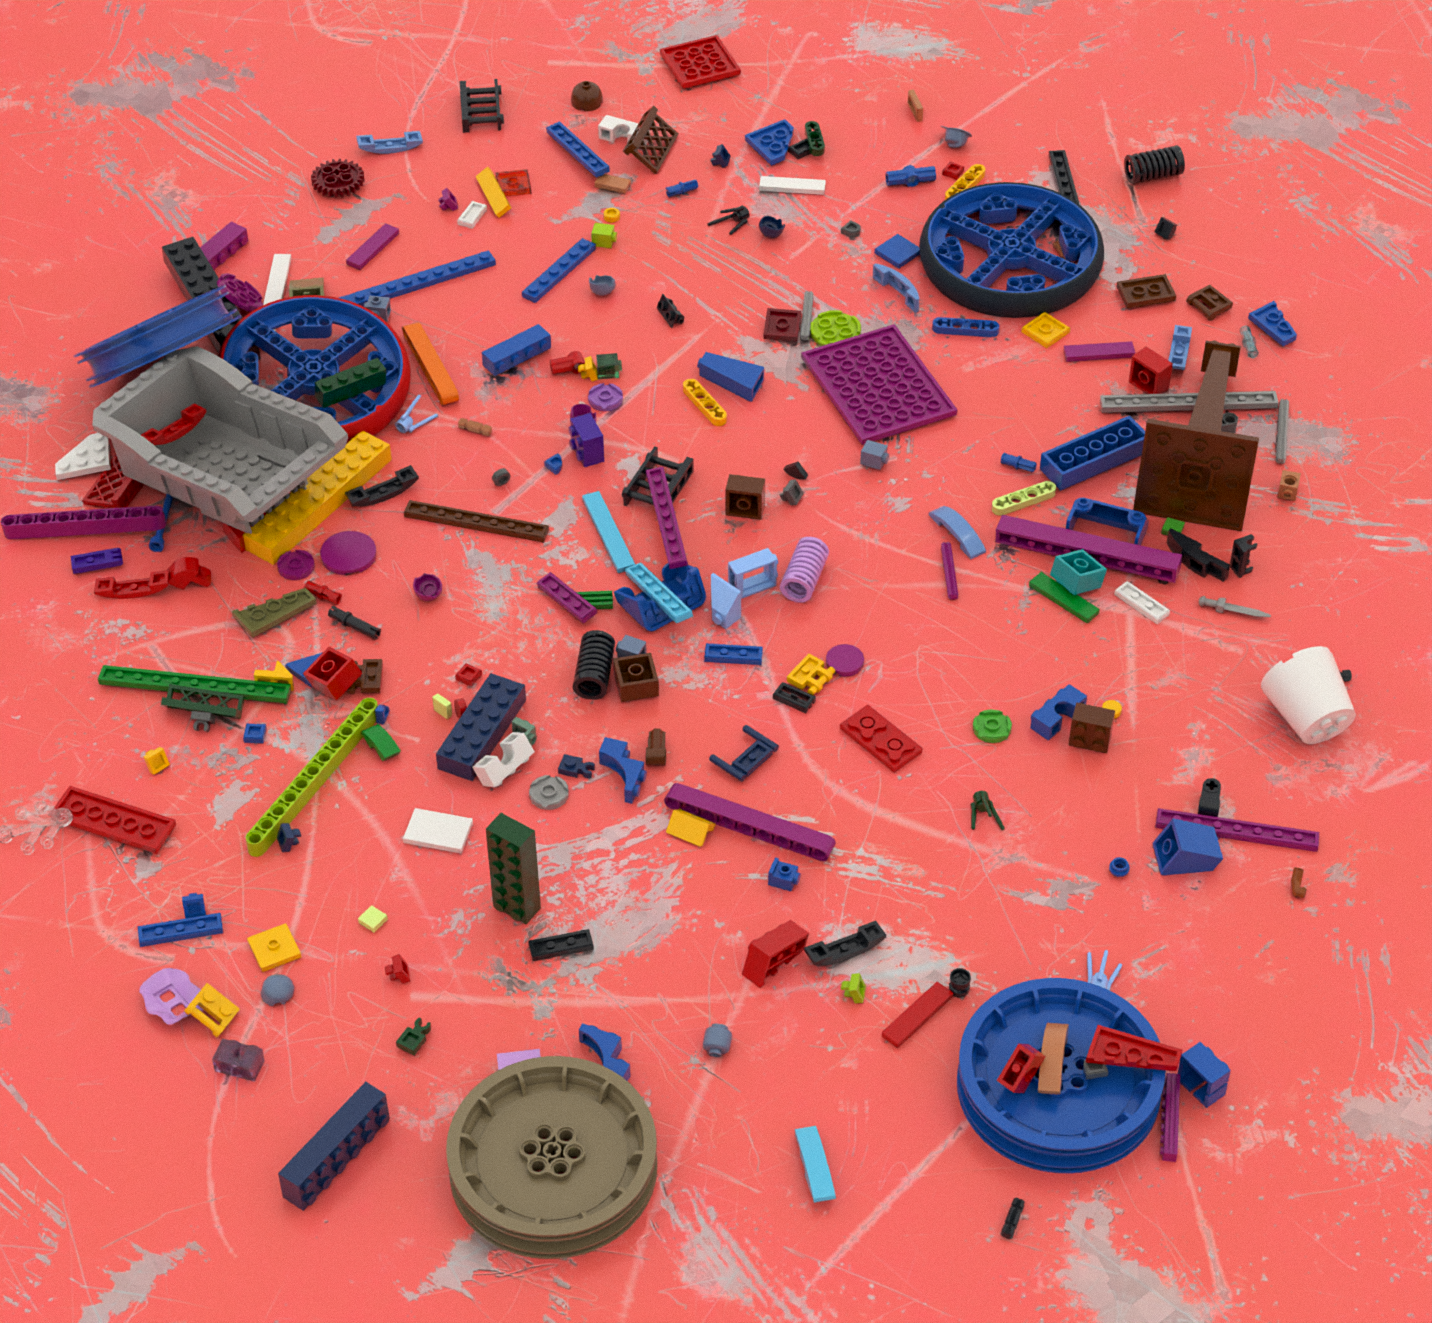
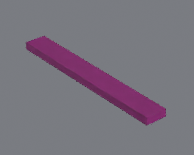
M664 467L646 470L669 568L687 566L688 562Z
M1160 808L1157 810L1155 828L1164 829L1174 818L1214 827L1219 838L1313 852L1318 851L1320 832Z

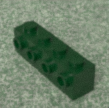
M378 358L320 379L315 382V398L323 408L382 386L386 384V368Z

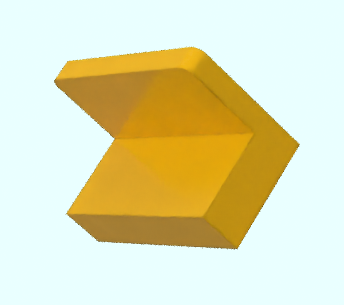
M676 809L673 810L666 832L695 845L703 846L707 833L714 830L716 823L684 810Z

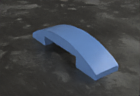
M420 131L404 132V137L374 140L372 135L356 136L360 149L380 154L403 152L423 143Z
M874 264L873 279L882 286L891 285L905 297V304L916 313L919 312V294L914 285L896 270L884 265Z
M1175 325L1168 359L1173 363V369L1185 370L1192 327Z
M942 506L929 512V516L939 526L943 524L960 542V549L970 559L986 553V549L977 533L955 510Z

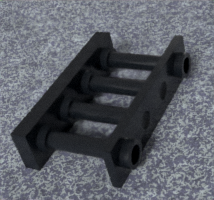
M494 79L495 87L471 89L466 87V81H459L463 133L469 132V126H472V124L498 123V131L501 130V124H504L503 114H500L499 95H502L501 85H498L497 79ZM495 93V97L470 98V95ZM496 103V106L471 108L473 104ZM497 113V116L471 117V114Z
M654 446L652 451L647 453L645 461L628 486L624 487L622 491L624 506H627L632 498L654 505L652 497L637 491L640 487L650 490L649 483L644 480L647 477L646 470L652 469L655 464L677 470L676 474L673 475L665 473L667 481L670 482L668 487L673 503L694 472V459L686 457L683 463L678 464L658 457V447Z

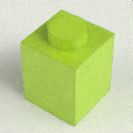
M595 223L591 232L592 243H595L596 247L612 248L613 242L617 240V232H615L614 225Z

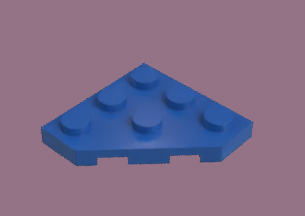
M784 119L746 134L745 141L770 165H774L785 160L794 133V127Z

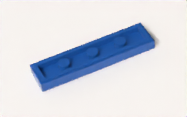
M221 913L137 926L140 947L223 933Z

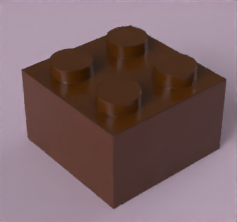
M729 474L725 489V515L761 520L765 507V479Z
M651 653L613 658L614 677L621 702L659 696V680Z
M1076 702L1071 722L1069 745L1107 753L1112 736L1115 710Z

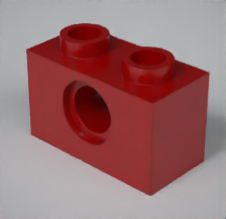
M1019 1043L996 1081L1013 1093H1024L1046 1056L1029 1044Z

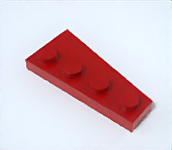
M1097 1025L1085 1063L1177 1071L1183 1050Z

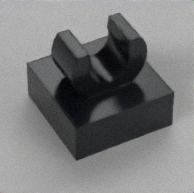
M1161 217L1154 232L1170 240L1177 229V224L1165 217Z

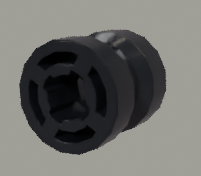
M957 968L951 972L949 990L953 992V996L962 998L969 993L970 973L963 968Z

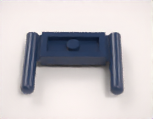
M748 725L743 726V732L757 741L736 758L732 765L714 754L709 757L712 763L741 782L779 748L778 744Z

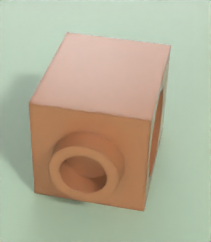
M1282 471L1277 498L1296 500L1301 473Z

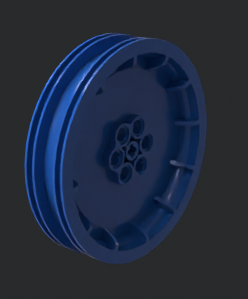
M226 284L153 316L73 355L74 358L81 355L83 359L77 361V364L87 361L93 371V375L85 379L86 382L94 380V383L90 384L89 388L150 363L241 318V315L234 317L232 315L238 311L237 308L228 311L223 304L222 297L229 294V291L221 292V289L227 287Z
M1042 978L1015 984L998 992L982 1004L971 1017L964 1030L960 1044L957 1071V1092L961 1108L971 1127L985 1143L999 1154L1020 1165L1052 1173H1082L1109 1166L1133 1152L1145 1140L1153 1128L1160 1108L1166 1070L1106 1065L1108 1076L1086 1080L1083 1071L1084 1060L1087 1057L1097 1025L1160 1043L1157 1034L1147 1019L1133 1005L1119 995L1098 985L1067 978ZM1046 1024H1069L1060 1095L1038 1093L1039 1069L1024 1093H1013L996 1081L1019 1043L1029 1044L1041 1052Z

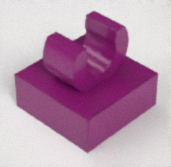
M448 188L442 190L443 197L438 200L440 202L439 207L442 210H446L448 207L452 211L458 208L456 197Z

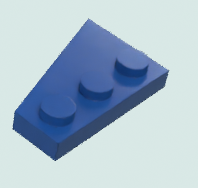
M1275 301L1249 313L1248 319L1282 346L1296 340L1297 334L1290 323L1285 321L1281 310H1278Z

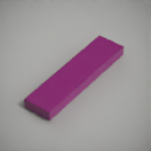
M385 223L346 259V264L361 270L399 234V229Z
M1132 341L1066 345L1063 349L1066 362L1132 358L1135 354Z
M551 572L536 583L538 588L583 624L598 613L593 605Z

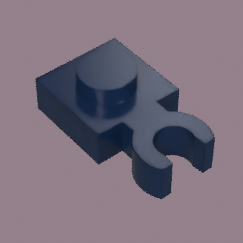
M564 754L558 767V774L575 778L578 777V774H582L585 778H592V771L588 770L594 771L595 764L593 762L583 763V758Z

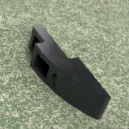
M1172 528L1169 529L1167 545L1173 553L1182 555V563L1203 578L1207 574L1223 582L1228 578L1230 564L1202 551V544Z

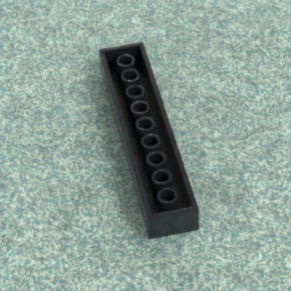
M194 237L162 246L164 262L187 301L218 287L217 280L219 278ZM225 296L222 297L223 304L228 311L236 309L235 304ZM237 311L232 315L234 317L241 314L239 313V311ZM242 316L236 321L208 334L218 353L227 334L242 319ZM253 344L248 352L256 353L259 360L261 359L259 347Z

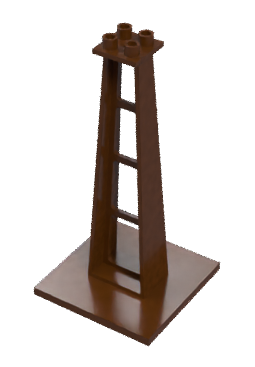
M1206 340L1201 371L1205 372L1188 425L1147 419L1133 510L1146 515L1163 518L1169 517L1180 521L1242 531L1259 437L1221 431L1228 376L1236 377L1241 346L1233 343L1225 344L1215 340Z

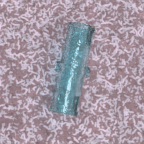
M1243 326L1240 328V334L1243 339L1242 344L1246 348L1248 357L1255 358L1259 354L1256 347V339L1251 333V328Z

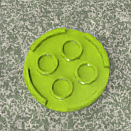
M840 310L822 312L810 324V336L820 346L861 334L860 321L855 316L842 313Z

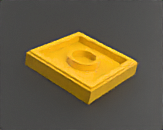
M1044 312L1023 326L1021 332L1045 348H1048L1070 333V327Z

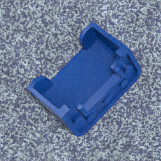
M668 563L662 568L664 581L662 583L689 609L694 610L701 606L706 600V592L698 568L687 565L670 569ZM622 587L614 591L617 602L644 629L655 631L673 621L644 592L635 596L632 589L628 587Z

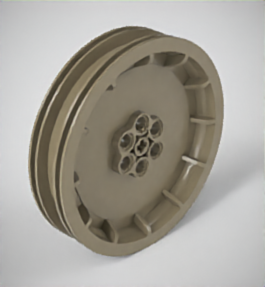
M565 1056L537 1057L511 1064L494 1072L476 1085L464 1098L455 1112L448 1131L446 1154L453 1198L460 1213L472 1229L485 1240L505 1251L520 1256L537 1259L569 1258L592 1252L609 1244L626 1232L641 1216L653 1194L657 1178L656 1129L644 1099L623 1077L600 1064L584 1059Z

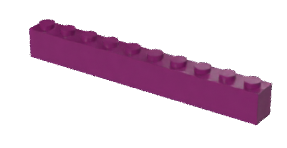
M1003 514L996 528V543L1054 556L1083 549L1104 567L1175 583L1181 569V554Z

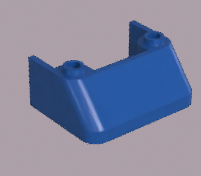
M1078 498L1074 501L1067 518L1066 529L1073 530L1077 518H1082L1137 532L1134 544L1141 545L1148 529L1149 521L1139 511L1088 498Z

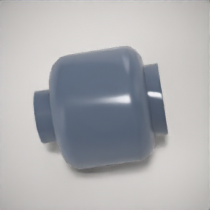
M712 1024L711 1027L705 1030L703 1048L709 1052L710 1056L721 1057V1054H726L730 1050L732 1033L723 1024Z

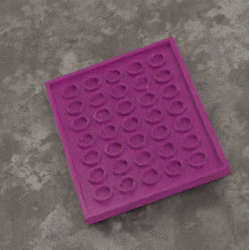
M895 324L801 352L802 360L862 445L867 440L876 441L957 415L958 410Z

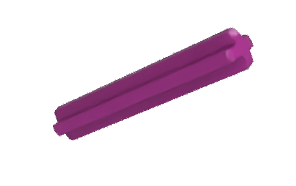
M943 542L941 544L948 598L956 600L958 598V588L952 547L950 542Z

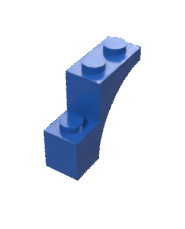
M605 737L599 750V764L613 769L621 776L625 783V802L632 804L635 796L638 797L640 794L641 782H645L647 771L644 770V762L630 759L628 742Z
M582 1023L579 1028V1042L594 1050L604 1067L614 1071L628 1081L631 1076L630 1064L622 1059H617L622 1050L621 1037L615 1033L600 1030L593 1025L589 1026Z

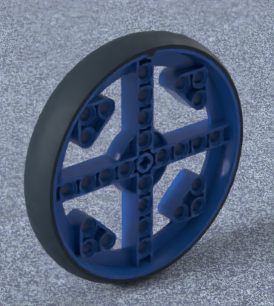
M1015 182L978 185L950 196L928 217L921 233L919 245L924 270L939 291L961 306L979 313L999 317L1039 316L1044 312L1049 314L1071 305L1085 295L1093 286L1101 272L1104 261V244L1100 230L1094 219L1081 205L1054 190ZM1017 209L1034 211L1017 229L1008 228L998 231L985 225L1014 221L1017 217ZM979 211L980 222L966 216ZM1055 220L1063 224L1060 226L1059 245L1065 259L1036 247L1035 240ZM958 238L987 250L988 258L967 279L960 275L964 267V253ZM1079 259L1077 265L1074 264V263H1072V262H1069V261H1076V260ZM1026 267L1039 273L1010 277L1007 280L1006 291L988 288L1006 269ZM1044 276L1058 283L1045 288L1046 280Z

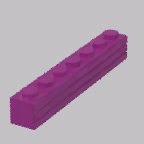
M1166 1073L1165 1089L1162 1091V1097H1164L1162 1109H1164V1112L1161 1114V1120H1164V1122L1161 1123L1163 1135H1161L1160 1143H1163V1147H1160V1155H1162V1161L1176 1162L1178 1154L1180 1074Z

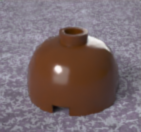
M583 81L578 83L572 90L571 103L577 110L582 108L584 111H593L598 109L601 102H603L601 89L593 82Z

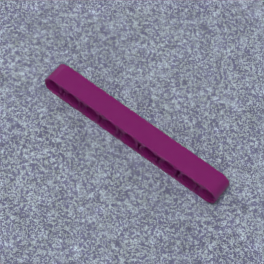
M160 506L13 514L4 516L0 521L7 539L161 530L166 526L163 508Z
M674 783L664 799L666 806L673 810H684L716 823V825L819 861H826L836 844L834 838L827 834L683 784Z

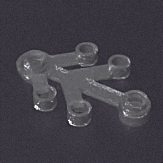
M44 801L36 802L34 808L38 814L46 813L51 816L46 819L29 812L23 806L18 807L15 810L17 818L19 820L26 819L32 823L13 829L6 825L0 826V843H8L12 840V837L32 832L20 846L23 853L29 855L33 853L34 843L44 829L52 826L48 833L40 839V844L43 848L49 849L54 845L53 838L60 828L66 827L72 822L73 814L66 808H58L56 810L48 806Z

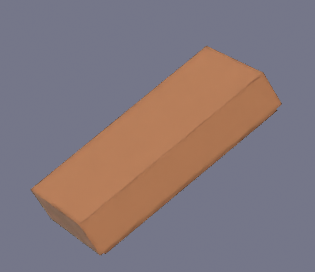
M914 89L909 90L907 103L916 121H923V107Z
M607 174L599 176L595 181L596 188L623 194L627 192L631 185L630 179Z

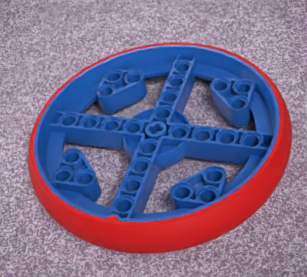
M293 296L260 306L243 317L230 330L218 353V357L237 368L253 384L259 386L258 355L254 352H248L251 346L255 344L287 367L288 377L270 391L296 401L303 394L315 395L316 381L339 373L341 365L371 343L377 351H372L368 354V361L375 358L380 360L386 368V384L371 389L372 392H380L375 401L361 393L338 402L339 405L355 415L337 422L348 434L347 443L362 431L374 436L384 429L402 408L411 380V369L407 351L393 328L371 310L354 302L330 296ZM332 323L351 329L324 350L308 349L304 351L274 331V329L292 324V335L295 338L310 339L330 337L332 335ZM313 407L330 414L336 420L334 408Z

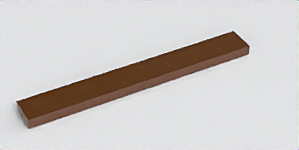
M409 500L404 511V517L543 543L549 532V525Z

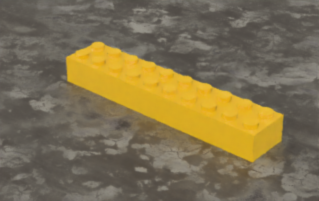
M365 431L358 433L346 444L345 448L307 478L306 490L300 488L295 493L291 492L288 499H284L282 504L276 509H272L271 513H267L262 520H259L256 525L251 527V534H243L245 549L272 565L276 564L282 554L294 548L348 499L345 492L363 486L392 460L390 444Z

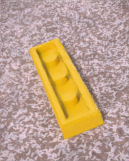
M486 167L475 176L497 217L500 218L512 208L489 167Z

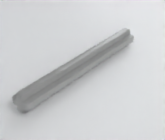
M1281 399L1279 403L1276 462L1278 464H1284L1286 460L1289 401L1287 399Z

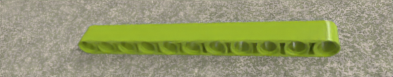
M365 698L357 705L247 833L246 844L251 856L259 857L269 849L277 839L280 825L292 822L363 738L361 732L372 727L377 722L375 710L378 704L374 698Z

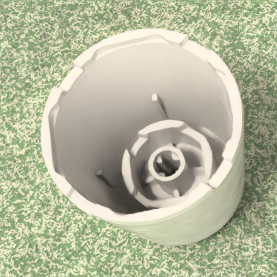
M1322 646L1310 647L1293 653V658L1285 663L1280 661L1274 665L1262 679L1261 689L1304 743L1317 744L1329 740L1347 729L1354 721L1356 713L1335 658L1329 648Z

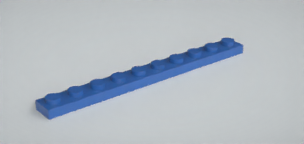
M488 250L339 298L364 307L365 302H368L369 296L389 297L391 299L495 266L496 260Z

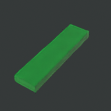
M1042 572L1029 581L1031 588L1086 623H1089L1099 614V608L1077 594L1073 595L1063 585Z

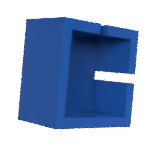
M1199 1042L1181 1055L1177 1074H1180V1083L1189 1092L1205 1081L1207 1082L1195 1091L1193 1096L1208 1108L1226 1094L1231 1070L1225 1062L1219 1060L1209 1047Z

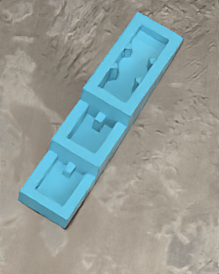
M811 1126L795 1129V1137L800 1149V1158L804 1166L805 1178L813 1201L820 1202L836 1199L830 1170L817 1127Z

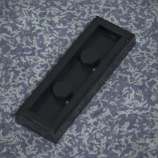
M589 929L528 941L532 961L594 950Z

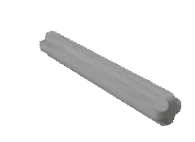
M812 291L804 293L800 339L802 341L809 340L814 294Z

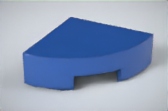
M558 453L544 461V466L555 475L562 469V459Z
M382 704L377 706L375 714L378 724L383 725L390 712L388 706Z

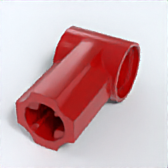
M573 351L567 357L550 360L552 375L569 371L580 374L578 366L585 364L582 353L579 351Z

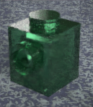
M617 353L596 355L598 379L619 378V371H622V362L618 360Z

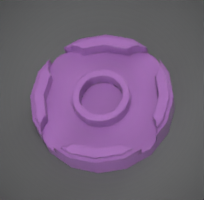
M601 383L589 390L588 401L591 407L596 410L611 411L622 404L623 393L614 384L604 385V383Z

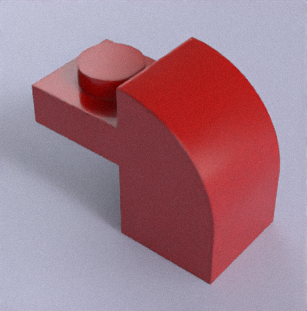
M183 557L177 559L167 569L170 572L169 584L182 590L191 581L204 587H208L211 584V570L200 566L198 558Z

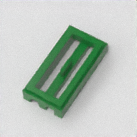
M612 591L576 592L596 609H613Z

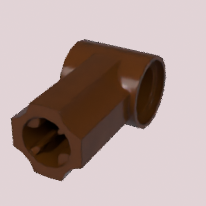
M654 728L649 732L648 747H646V765H666V732L659 728Z

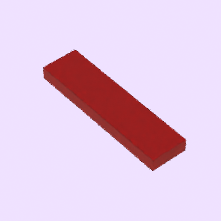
M937 981L882 1031V1037L896 1048H899L953 998V992Z

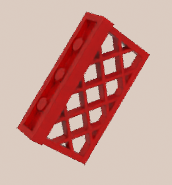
M115 454L111 460V470L101 473L82 499L84 505L125 508L129 506L144 484L129 477L122 478L125 475H123L122 471L119 472L121 466L120 463L117 464L118 458ZM117 471V473L108 476L110 473ZM117 478L121 479L116 482L110 483V481H113ZM105 483H108V484H109V485H106V486H104V487L99 488L101 485H103V484H105ZM112 490V492L107 493V494H105V495H102V494H101V493H104V492H106V491ZM100 495V497L91 499L94 496Z

